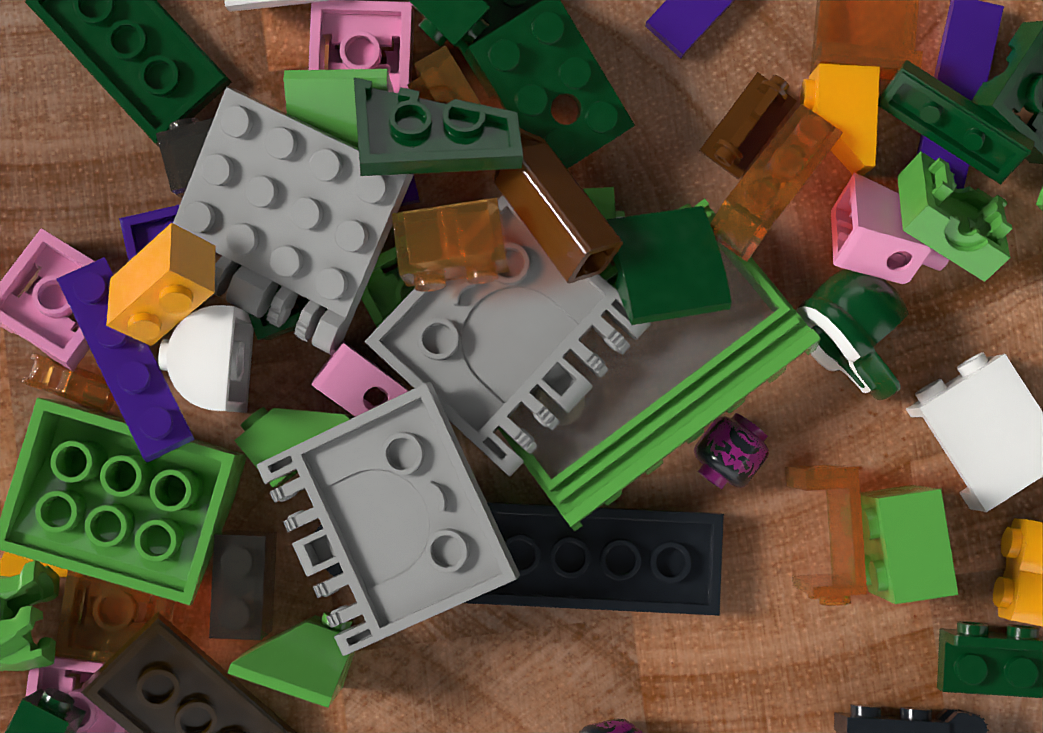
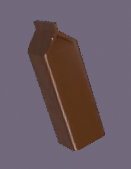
M520 129L523 151L522 168L496 170L493 183L568 284L602 273L622 246L623 241L543 138Z

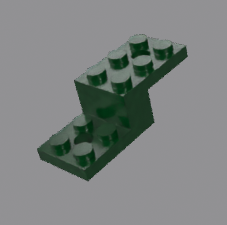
M483 0L490 7V12L484 17L490 24L489 27L471 46L462 41L457 47L488 97L490 98L495 95L504 110L517 112L520 129L543 138L567 169L635 126L561 0ZM559 95H567L577 103L578 115L571 124H561L552 116L551 105L553 100Z

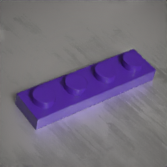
M104 257L56 279L143 459L148 463L195 440L149 345L106 326L110 278L114 274Z

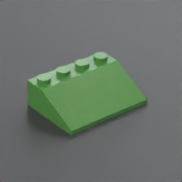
M37 398L0 517V550L176 602L192 605L234 502L247 456L239 451L195 439L146 463L124 418L59 399Z

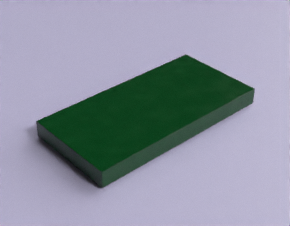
M157 0L25 1L158 147H162L232 83Z

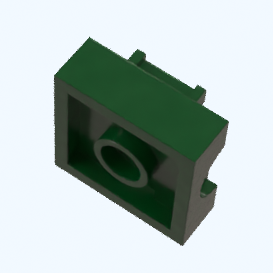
M1043 21L1022 22L1008 44L1012 51L1006 58V61L1009 63L1007 69L1002 74L995 76L993 80L983 82L971 101L1033 140L1035 144L1032 152L1025 159L1029 163L1043 164ZM1023 107L1026 111L1033 114L1027 125L1020 119L1021 116L1015 114L1020 113Z

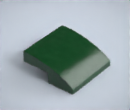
M703 206L606 219L623 241L622 246L613 257L618 270L615 286L631 325L729 310L731 308L732 299L724 263L715 234Z

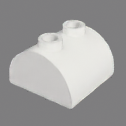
M215 305L204 307L183 319L174 330L170 340H162L159 349V367L161 370L168 371L174 387L190 403L207 410L247 413L254 333L248 313L235 306Z

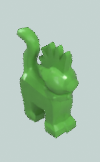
M36 560L26 563L18 575L12 577L0 576V672L25 671L54 664L56 641L52 638L44 637L39 640L38 644H35L32 639L31 629L34 628L36 621L43 619V611L33 607V605L48 602L58 597L60 577L49 566H44Z

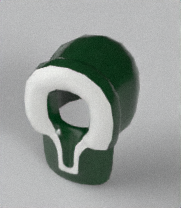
M848 269L840 270L829 277L796 310L811 329H814L821 338L817 349L811 355L827 370L845 373L863 393H869L877 400L887 399L901 389V385L893 372L877 354L874 346L908 316L906 304L896 289L885 279Z

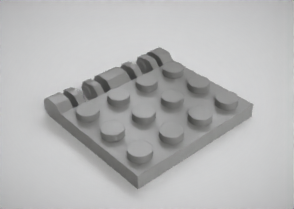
M226 87L173 223L215 245V252L222 255L215 263L214 295L220 297L226 293L227 302L258 318L262 317L268 310L266 320L277 327H280L289 318L298 295L309 299L310 301L303 308L299 316L294 334L306 342L313 337V346L333 355L344 340L414 174L360 176L359 148L239 90ZM281 285L282 287L276 293L278 286Z
M502 195L364 342L414 388L431 382L448 420L510 477L524 461L494 434L499 427L527 453L531 454L538 445L526 430L519 428L509 419L513 412L523 404L543 427H548L553 431L560 421L531 393L539 387L562 410L569 413L593 386L564 359L565 356L571 351L593 374L602 378L609 370L605 362L596 353L591 352L580 340L593 328L613 351L624 354L630 345L620 333L602 318L605 313L635 340L642 335L651 323L631 325L618 291L599 274L568 284Z
M431 382L418 386L256 465L265 484L296 470L298 471L299 478L270 491V494L275 503L278 501L284 502L296 496L298 492L304 489L308 493L313 508L306 511H298L283 521L287 532L318 518L323 526L322 530L292 543L303 570L308 577L339 562L343 573L313 586L317 598L321 596L327 597L349 584L357 601L350 605H343L326 616L331 628L363 614L365 621L334 636L342 656L514 581L520 576Z

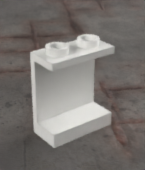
M984 352L961 363L957 367L960 375L944 384L942 379H938L916 392L915 396L919 401L906 408V411L910 417H923L967 485V488L959 493L969 509L988 512L1043 477V411L1006 354L986 357Z

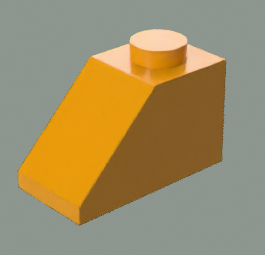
M819 63L809 76V79L803 80L801 86L800 107L801 109H807V126L852 175L856 173L864 176L876 167L880 67Z

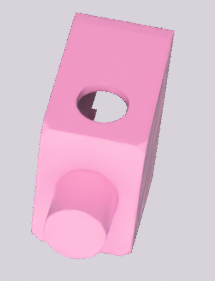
M854 173L831 210L833 265L900 284L910 282L921 265L941 271L947 265L949 259L903 231L899 193L859 174Z
M344 340L312 381L313 387L355 417L409 391L402 383ZM372 387H377L386 394L383 402L375 406L363 398L365 392Z

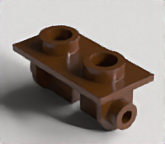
M757 72L699 151L739 180L797 102V100L786 93L789 84L778 75H773L768 80Z

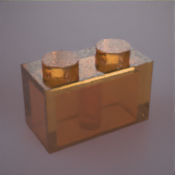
M497 197L392 213L399 275L407 287L415 286V290L420 292L436 291L447 286L446 281L467 278V282L470 284H483L499 279L498 273L510 272L502 212Z

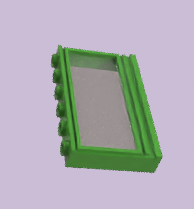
M705 198L694 207H704L715 234L730 288L731 308L729 310L650 322L651 325L637 340L629 336L605 313L602 318L628 341L629 349L624 354L613 351L593 328L580 340L591 352L596 353L605 362L609 370L602 378L593 374L571 351L565 356L564 359L592 384L593 388L569 413L562 410L539 387L531 393L560 421L553 431L548 427H543L523 404L513 412L509 419L519 428L526 430L538 445L531 454L527 453L502 428L499 427L498 429L515 453L524 461V465L574 531L583 526L580 522L602 504L605 503L607 506L623 494L622 489L642 474L646 473L648 475L663 464V459L685 442L690 444L704 433V428L727 411L729 414L745 402L746 396L766 381L771 383L785 372L787 365L804 352L807 355L814 352L821 340L814 329H811L709 207V203ZM686 204L679 209L689 208L692 206L690 204ZM609 263L606 269L599 275L616 289L618 270L616 265L612 266Z

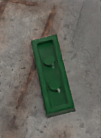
M908 60L902 64L879 94L878 107L1000 185L1032 152L1035 144L1033 140Z

